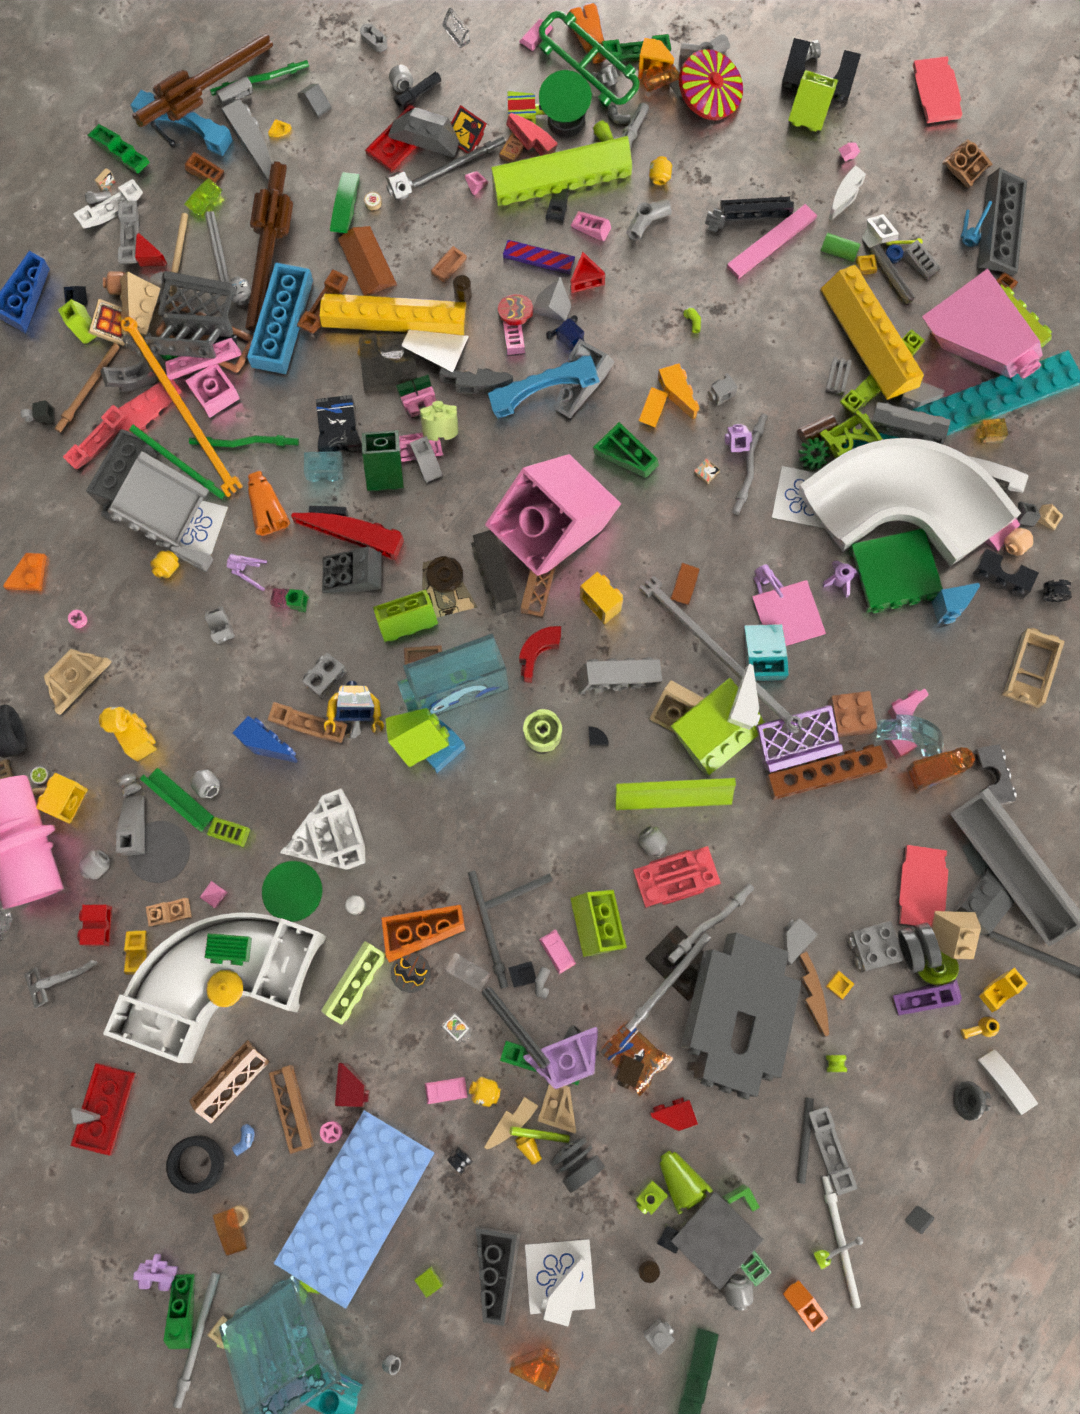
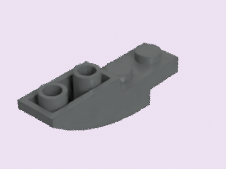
M441 368L439 373L441 383L455 385L456 392L464 394H488L495 388H503L514 382L513 375L507 372H494L488 368H478L477 374L469 371H456L455 369L451 372L445 368Z

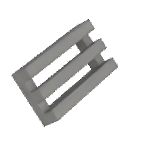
M834 357L826 392L844 395L852 361L848 360L847 362L844 361L845 359L841 358V360H838V357ZM837 364L839 365V368L835 381L834 388H831L832 379ZM843 366H846L841 390H838Z

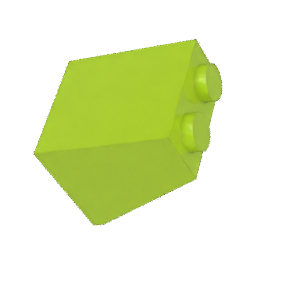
M805 70L788 121L795 126H807L811 131H821L838 80Z
M427 708L390 716L385 719L388 742L408 767L449 746L448 737L450 735L445 726L441 727L436 714H431Z

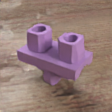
M155 1254L153 1260H146L145 1263H140L138 1270L134 1272L133 1280H138L139 1289H149L152 1286V1281L158 1282V1289L160 1291H169L172 1281L178 1272V1266H168L167 1261H161L160 1254Z

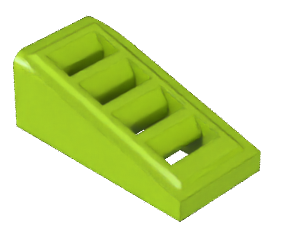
M214 817L207 835L244 848L251 829ZM217 823H221L217 834H215L214 830ZM226 825L227 829L225 831L224 836H222L221 833L223 831L224 826ZM231 828H234L231 838H228ZM238 830H241L238 839L234 840Z

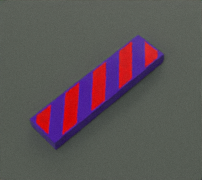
M507 240L503 252V258L569 275L575 262V256L512 240Z

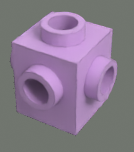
M742 424L727 427L725 445L729 446L731 452L750 451V443L752 442L751 431L749 432L747 427Z

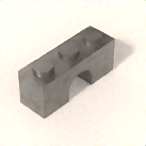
M1000 744L977 748L973 751L972 756L976 770H988L994 775V785L987 786L986 788H989L1001 806L1016 801V790L1010 781L1011 772L1005 763L1006 754L1001 749Z

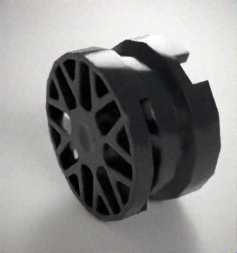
M1059 579L1056 582L1051 580L1043 584L1044 591H1046L1044 595L1045 601L1063 602L1072 598L1070 591L1071 582L1069 580Z

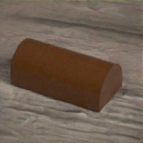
M829 414L798 429L797 434L802 442L807 444V439L813 441L814 438H818L821 440L820 433L825 429L827 431L832 430L838 426L835 417Z

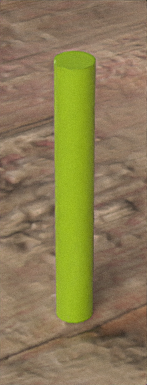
M513 1126L510 1127L509 1131L510 1135L562 1143H569L570 1136L566 1134Z

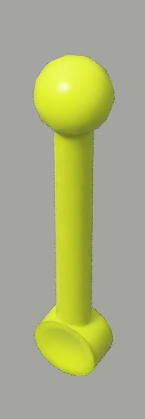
M921 238L916 239L921 244L923 243ZM916 240L886 242V245L912 244Z

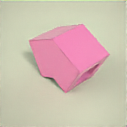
M847 143L838 149L845 162L849 159H854L860 152L856 143Z

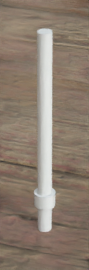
M830 1175L822 1176L825 1190L823 1195L825 1203L829 1207L837 1245L840 1248L846 1245L836 1204L838 1199L836 1192L833 1191ZM848 1250L840 1253L852 1308H860L861 1305Z

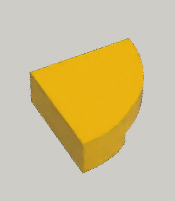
M275 119L268 131V135L270 137H282L290 132L292 129L291 125Z

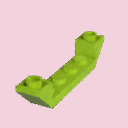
M912 329L902 338L912 356L915 355L925 341ZM870 374L855 390L852 389L840 401V404L855 414L857 410L861 411L881 390Z

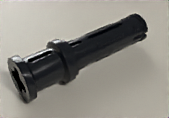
M435 71L414 87L406 88L405 92L401 95L394 96L397 107L403 111L411 102L415 103L418 99L417 97L440 83L442 80L439 73Z

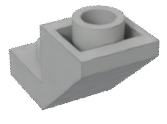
M427 436L410 442L425 482L427 483L442 477L443 474Z

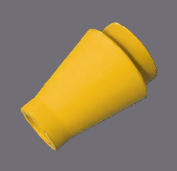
M518 1136L515 1139L516 1147L530 1161L531 1165L536 1164L542 1159L534 1138Z

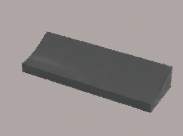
M998 168L987 179L984 210L989 201H992V204L982 224L978 268H988L1015 275L1018 273L1027 180L1002 168Z

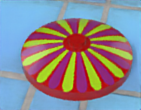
M704 49L693 53L682 65L679 73V88L685 103L694 113L708 120H722L730 116L738 108L743 97V82L737 67L727 56L715 50Z

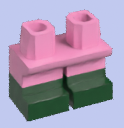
M429 375L413 379L414 386L411 380L396 385L397 393L405 412L408 411L411 417L420 414L419 407L424 405L425 407L431 406L436 401Z

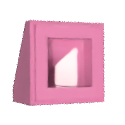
M477 171L465 175L473 195L488 184V181Z
M211 881L200 898L216 909L228 892Z

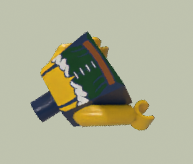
M349 681L346 686H340L339 692L335 693L328 701L326 713L328 720L324 723L325 732L327 725H332L333 732L335 731L334 718H336V721H373L374 718V723L371 725L372 732L376 731L375 725L380 726V731L383 730L384 723L380 720V702L372 693H369L366 686H358L357 682Z

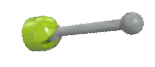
M857 1236L854 1241L830 1253L826 1250H819L813 1253L821 1270L830 1265L833 1256L855 1245H862L863 1238Z

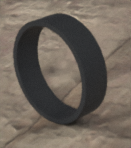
M585 114L582 116L581 123L571 129L557 127L552 123L550 117H548V126L558 136L572 137L580 133L584 128Z

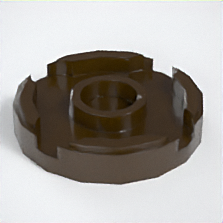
M440 556L431 561L427 567V581L435 591L440 593H449L456 590L463 581V569L455 558Z

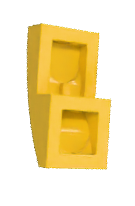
M126 931L124 951L126 952L124 973L126 975H134L147 958V931Z

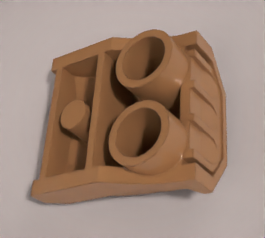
M969 139L956 147L942 163L968 188L973 185V182L986 169L993 165L983 150L979 149L974 142H970Z

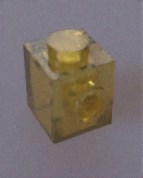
M1005 418L982 421L976 432L981 445L1003 443L1008 436Z

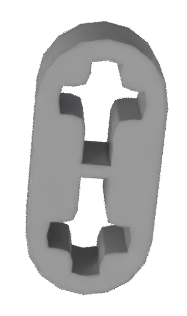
M371 24L361 26L360 34L365 43L377 52H383L387 49V39L383 33Z

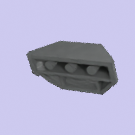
M416 107L394 120L388 135L389 138L453 158L459 145V139L448 117Z
M988 866L952 912H975L981 927L980 935L990 934L1014 902L1006 888Z

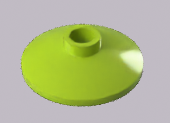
M941 952V966L929 968L925 964L924 970L918 972V974L924 981L930 984H948L959 973L957 960Z

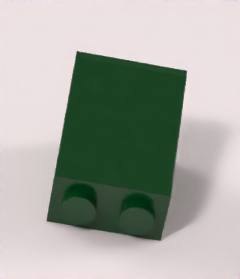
M399 430L362 433V457L367 491L404 488Z

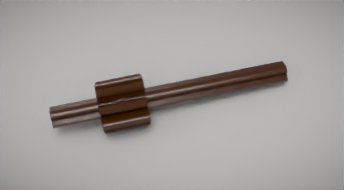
M267 33L260 35L195 76L189 77L186 70H181L153 86V92L156 94L153 96L155 100L132 114L136 124L140 128L144 127L166 113L169 120H179L199 108L203 104V99L200 97L203 95L202 90L272 48L273 42L270 40V36Z
M274 161V164H271L268 188L260 189V193L256 192L254 195L250 227L253 228L256 234H260L245 326L246 330L253 333L255 332L269 286L276 239H282L283 235H288L293 202L290 200V197L287 194H283L287 166L278 161Z

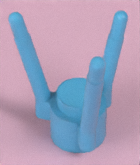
M992 201L988 202L976 227H971L969 230H967L970 211L966 210L963 232L960 236L966 246L974 247L979 244L981 239L979 228Z

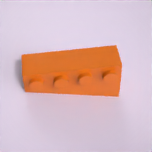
M461 905L381 918L385 953L389 963L466 930Z

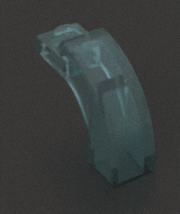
M897 714L896 719L878 720V740H908L921 748L923 756H943L944 738L942 732L930 721Z

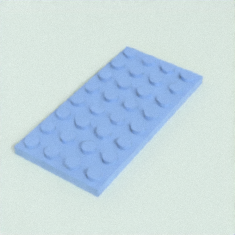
M364 1110L273 1264L346 1309L431 1161L434 1152Z

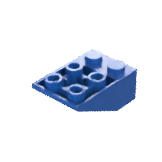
M247 716L233 731L238 740L254 754L293 763L298 762L294 757L296 753L285 742L282 743L271 730L267 732L268 729L256 717L253 720Z

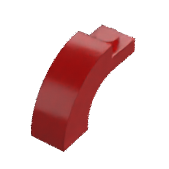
M562 626L543 628L526 640L519 655V663H522L521 676H524V682L532 683L534 664L542 652L550 649L559 650Z

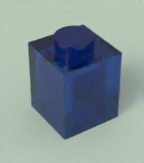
M568 318L557 328V339L572 352L579 339L584 341V331L571 318Z

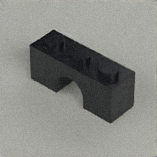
M986 548L981 554L972 574L976 575L980 580L993 583L997 588L1006 589L1017 597L1025 598L1031 592L1039 572L1021 565L1014 574H1008L1001 567L1004 556Z

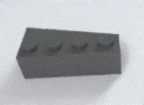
M483 1226L476 1228L484 1323L505 1326L508 1323L521 1233Z

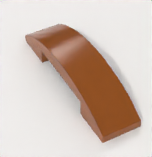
M333 269L324 282L325 287L310 311H305L297 323V327L312 334L315 333L322 326L320 321V305L323 295L325 293L342 294L349 279L348 276Z

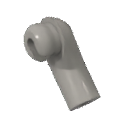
M109 190L97 193L88 191L85 193V200L89 204L105 201L111 197Z

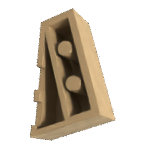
M127 271L120 278L122 291L120 295L122 300L121 321L125 317L133 318L138 324L137 329L142 337H145L161 288ZM122 329V334L132 338L128 332Z

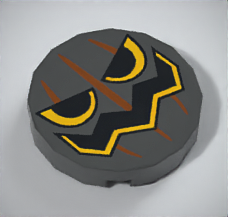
M413 952L401 957L392 964L391 979L394 985L401 991L408 993L420 991L430 980V965L427 959L418 953Z

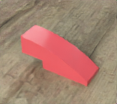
M513 113L509 114L506 125L528 151L534 147L540 156L555 153L558 143L547 132L521 116Z

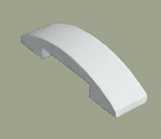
M132 179L118 187L119 193L93 208L87 205L73 213V215L83 228L100 225L118 216L119 203L136 202L143 194L142 190Z

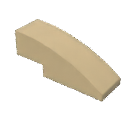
M524 1097L514 1114L506 1110L484 1148L488 1150L511 1137L512 1135L509 1133L510 1127L521 1128L530 1119L539 1105Z

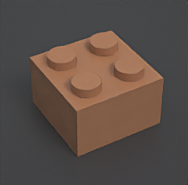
M870 691L833 695L827 701L828 705H831L833 709L838 738L872 734L877 729Z

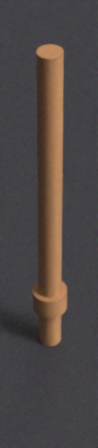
M113 343L70 407L64 410L61 420L54 428L57 432L61 433L67 423L72 421L74 418L73 414L100 377V371L103 367H107L120 348L118 344Z

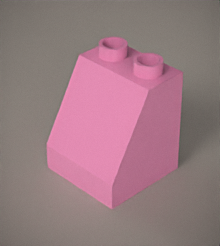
M988 268L922 316L929 331L942 349L1011 378L1018 373L1021 379H1024L1041 366L1038 361L1043 356L1040 340Z
M568 454L522 468L485 525L531 571L539 576L553 569L601 532L621 503Z

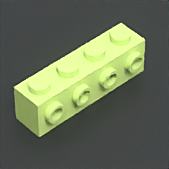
M364 941L321 1011L342 1025L350 1017L354 1005L360 1001L366 986L372 982L374 973L383 964L386 954Z

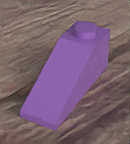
M957 979L948 984H930L893 995L898 1015L958 1005L962 1000Z

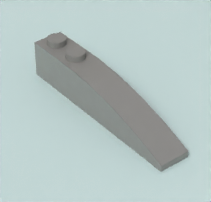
M238 99L222 108L225 120L268 184L272 162L263 136L258 129L259 123L255 117H251L247 104L243 105L241 100Z

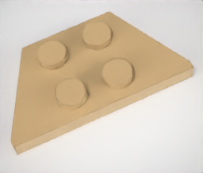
M70 649L44 675L50 697L55 705V712L61 715L112 662L105 657L101 658L93 654L81 653L80 651Z

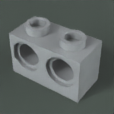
M326 653L324 656L319 657L316 661V666L312 670H308L305 673L302 682L309 690L323 700L347 670L345 666ZM328 665H334L331 671H325V668ZM321 679V683L318 686L313 685L314 680Z

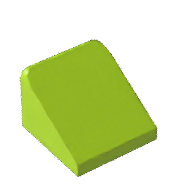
M432 1266L414 1279L426 1298L444 1285Z

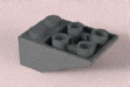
M368 546L323 557V593L367 592L381 589V553Z

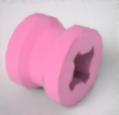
M335 1121L323 1124L320 1129V1137L326 1143L338 1141L343 1134L341 1125Z

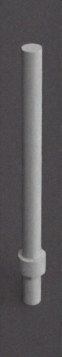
M705 933L642 1008L639 1007L635 1011L636 1015L625 1026L629 1031L632 1032L642 1020L644 1021L649 1016L648 1012L711 940L708 934Z
M218 1272L211 1273L182 1376L178 1378L176 1385L177 1393L173 1403L175 1408L182 1407L185 1393L190 1387L191 1372L220 1276Z

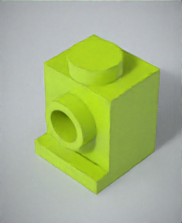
M650 1180L635 1198L638 1202L636 1207L645 1215L647 1212L652 1215L668 1197V1194L653 1180ZM648 1196H654L655 1200L653 1203L647 1202Z

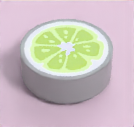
M36 766L31 770L29 777L32 783L43 786L47 784L51 777V772L44 766Z

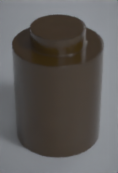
M465 275L455 277L453 288L456 300L459 302L469 301L472 297L470 279Z
M644 1257L639 1261L637 1270L640 1278L646 1283L655 1282L660 1276V1268L657 1262L651 1257Z

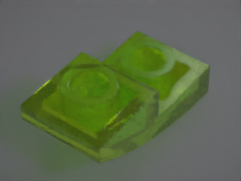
M208 178L193 192L185 202V205L200 217L209 203L213 204L223 190Z

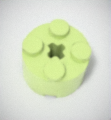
M435 401L431 406L420 409L423 436H427L428 440L438 441V438L444 437V440H449L457 436L458 417L456 406L443 404L442 401Z
M539 709L527 716L523 725L526 744L538 752L552 751L557 747L562 738V724L554 712ZM542 728L546 729V732H544V734L540 733Z

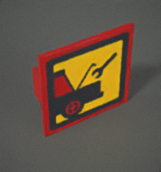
M462 105L459 106L451 122L459 139L458 147L466 153L472 152L479 145L487 125L485 121Z

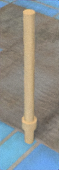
M186 213L181 214L171 269V272L178 273L188 221V214ZM171 286L169 294L173 296L177 293L175 286ZM172 303L166 305L168 309L172 307Z

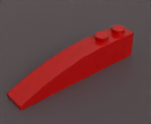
M292 513L291 515L296 524L360 548L369 546L380 552L381 556L395 561L404 543L401 532L395 529H386L383 525L376 522L372 524L352 517L325 513Z

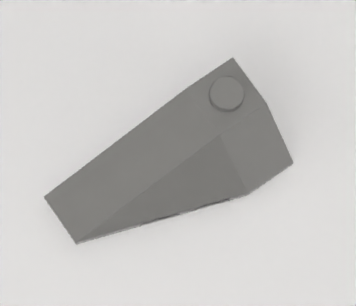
M581 339L578 340L572 350L568 361L571 363L582 356L591 355L600 382L585 388L579 384H563L555 410L568 418L573 416L604 380L614 364V361L608 354Z

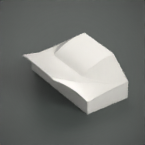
M883 214L867 219V228L862 239L871 248L878 244L898 240L899 233Z

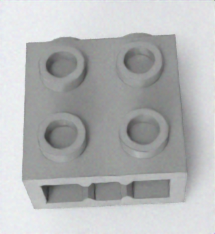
M891 921L849 933L848 942L850 948L855 951V964L858 969H861V972L904 960Z

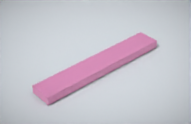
M804 204L727 264V268L738 279L816 220L817 215Z

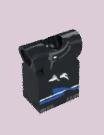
M345 395L316 399L320 432L318 454H331L341 450H362L353 396Z

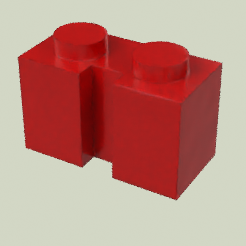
M106 904L82 905V910L79 912V920L83 922V925L77 934L79 945L86 947L110 946L112 906Z

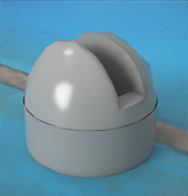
M388 1355L383 1360L382 1368L386 1373L395 1375L400 1370L401 1360L399 1357Z

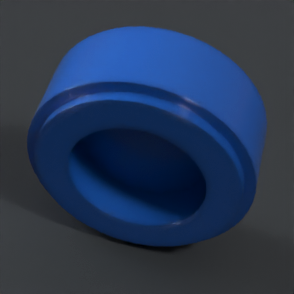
M890 245L885 252L892 264L900 262L904 253L903 249L898 245Z

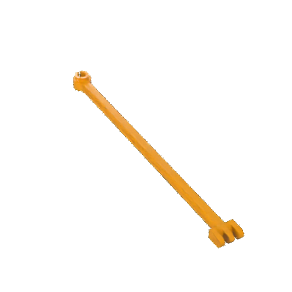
M125 317L121 321L122 329L128 332L223 480L224 484L220 486L227 497H230L231 493L228 489L230 488L235 493L237 489L234 484L241 489L243 487L238 477H231L139 333L136 320L131 317Z

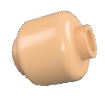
M1024 528L1014 529L1004 539L1006 551L1016 556L1023 555L1033 545L1031 532Z

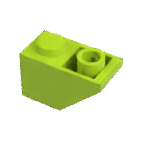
M71 299L58 309L67 327L83 344L86 345L97 337L88 333L92 320L84 305Z

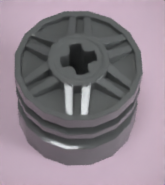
M585 1136L565 1145L550 1161L552 1167L559 1162L562 1163L556 1170L557 1174L565 1170L568 1172L562 1182L570 1193L587 1183L605 1168L598 1155L590 1158L587 1157V1154L592 1149L591 1145L582 1150L581 1146L588 1141Z

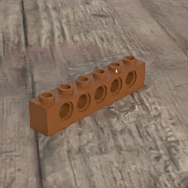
M874 744L864 746L861 751L856 752L855 749L845 751L844 755L841 756L833 754L825 757L826 760L819 761L815 759L808 761L807 765L800 766L798 764L788 767L789 769L784 771L780 769L770 772L766 777L771 798L776 800L883 772L888 766L881 745L874 747ZM859 758L866 759L867 765L860 764ZM840 763H846L849 769L843 770L840 767ZM821 768H828L830 775L823 774ZM803 772L810 773L812 779L806 780L803 777ZM784 777H790L793 780V784H786Z

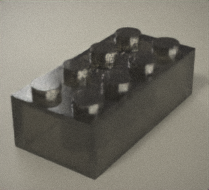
M491 530L472 535L473 542L470 543L472 554L477 562V569L480 577H482L483 587L488 595L491 611L495 610L498 616L517 610V595L497 536Z

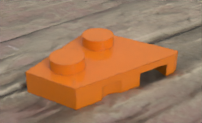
M25 553L3 587L8 590L41 591L47 556L39 553Z

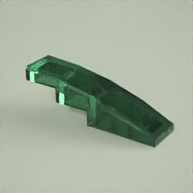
M697 1328L677 1414H701L708 1381L711 1377L719 1334Z

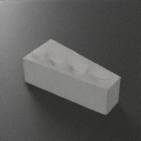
M646 657L642 660L626 658L623 661H617L615 658L605 661L590 659L576 673L579 695L586 694V690L594 689L595 693H601L610 688H613L614 691H621L627 689L628 686H631V689L657 687L662 682L660 659L653 660L652 657Z

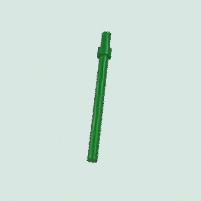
M134 424L130 427L129 431L218 498L223 499L225 493L217 488L214 482L210 479H205Z

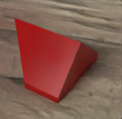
M584 252L581 254L570 281L571 293L605 285V272Z

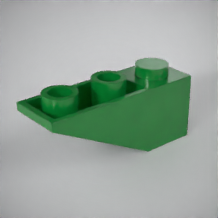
M194 1274L176 1275L172 1281L163 1339L168 1349H190L194 1322Z

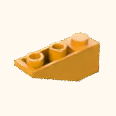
M680 363L659 369L658 380L662 391L668 393L667 397L691 419H696L699 405L692 397V387L690 384H687V375L685 370L681 369Z

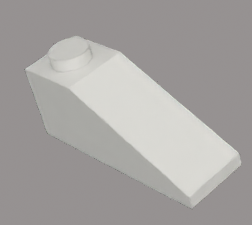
M751 664L745 668L727 721L748 730L753 726H757L760 719L754 668Z
M579 1256L548 1293L547 1299L543 1298L540 1312H543L544 1320L569 1326L585 1262L584 1257Z

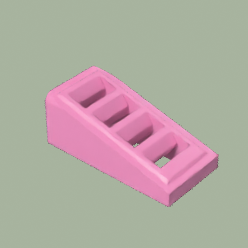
M578 211L571 223L572 228L601 241H605L611 230L608 219Z
M503 322L507 355L524 354L525 346L522 326L517 325V328L508 329L507 327L516 325H508L506 322ZM514 331H518V332H519V333L508 334V332H514ZM520 342V344L510 345V343Z

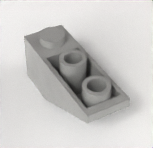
M144 796L126 797L123 800L116 831L117 853L125 856L145 854Z

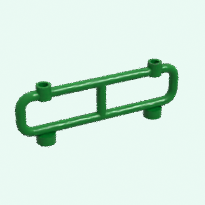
M562 11L550 13L539 27V37L542 42L538 46L543 53L548 56L554 50L601 92L597 99L606 108L611 102L616 105H623L630 101L640 85L638 77L634 74L636 72L635 68L631 64L625 66L575 22L577 19L571 12L567 15ZM560 18L569 28L573 29L593 47L580 63L546 35L545 30L554 19ZM598 52L620 70L627 79L633 82L631 89L622 98L614 95L585 69Z

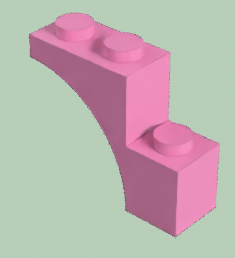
M926 689L912 691L907 695V699L902 700L900 698L891 704L892 707L888 710L897 727L887 732L888 736L884 741L896 759L917 747L912 735L911 721L917 705L929 695Z

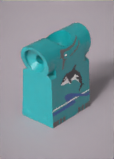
M325 1365L323 1368V1379L327 1381V1385L320 1390L312 1389L306 1396L301 1398V1403L323 1414H354L363 1383Z

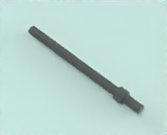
M504 137L492 142L488 141L484 143V146L412 180V185L417 187L486 152L489 154L495 148L505 144L506 141Z
M471 871L468 872V876L494 966H492L494 974H497L500 988H506L508 983L504 973L506 970L505 965L500 959L476 872Z
M994 931L987 935L992 940L1074 973L1080 978V967Z

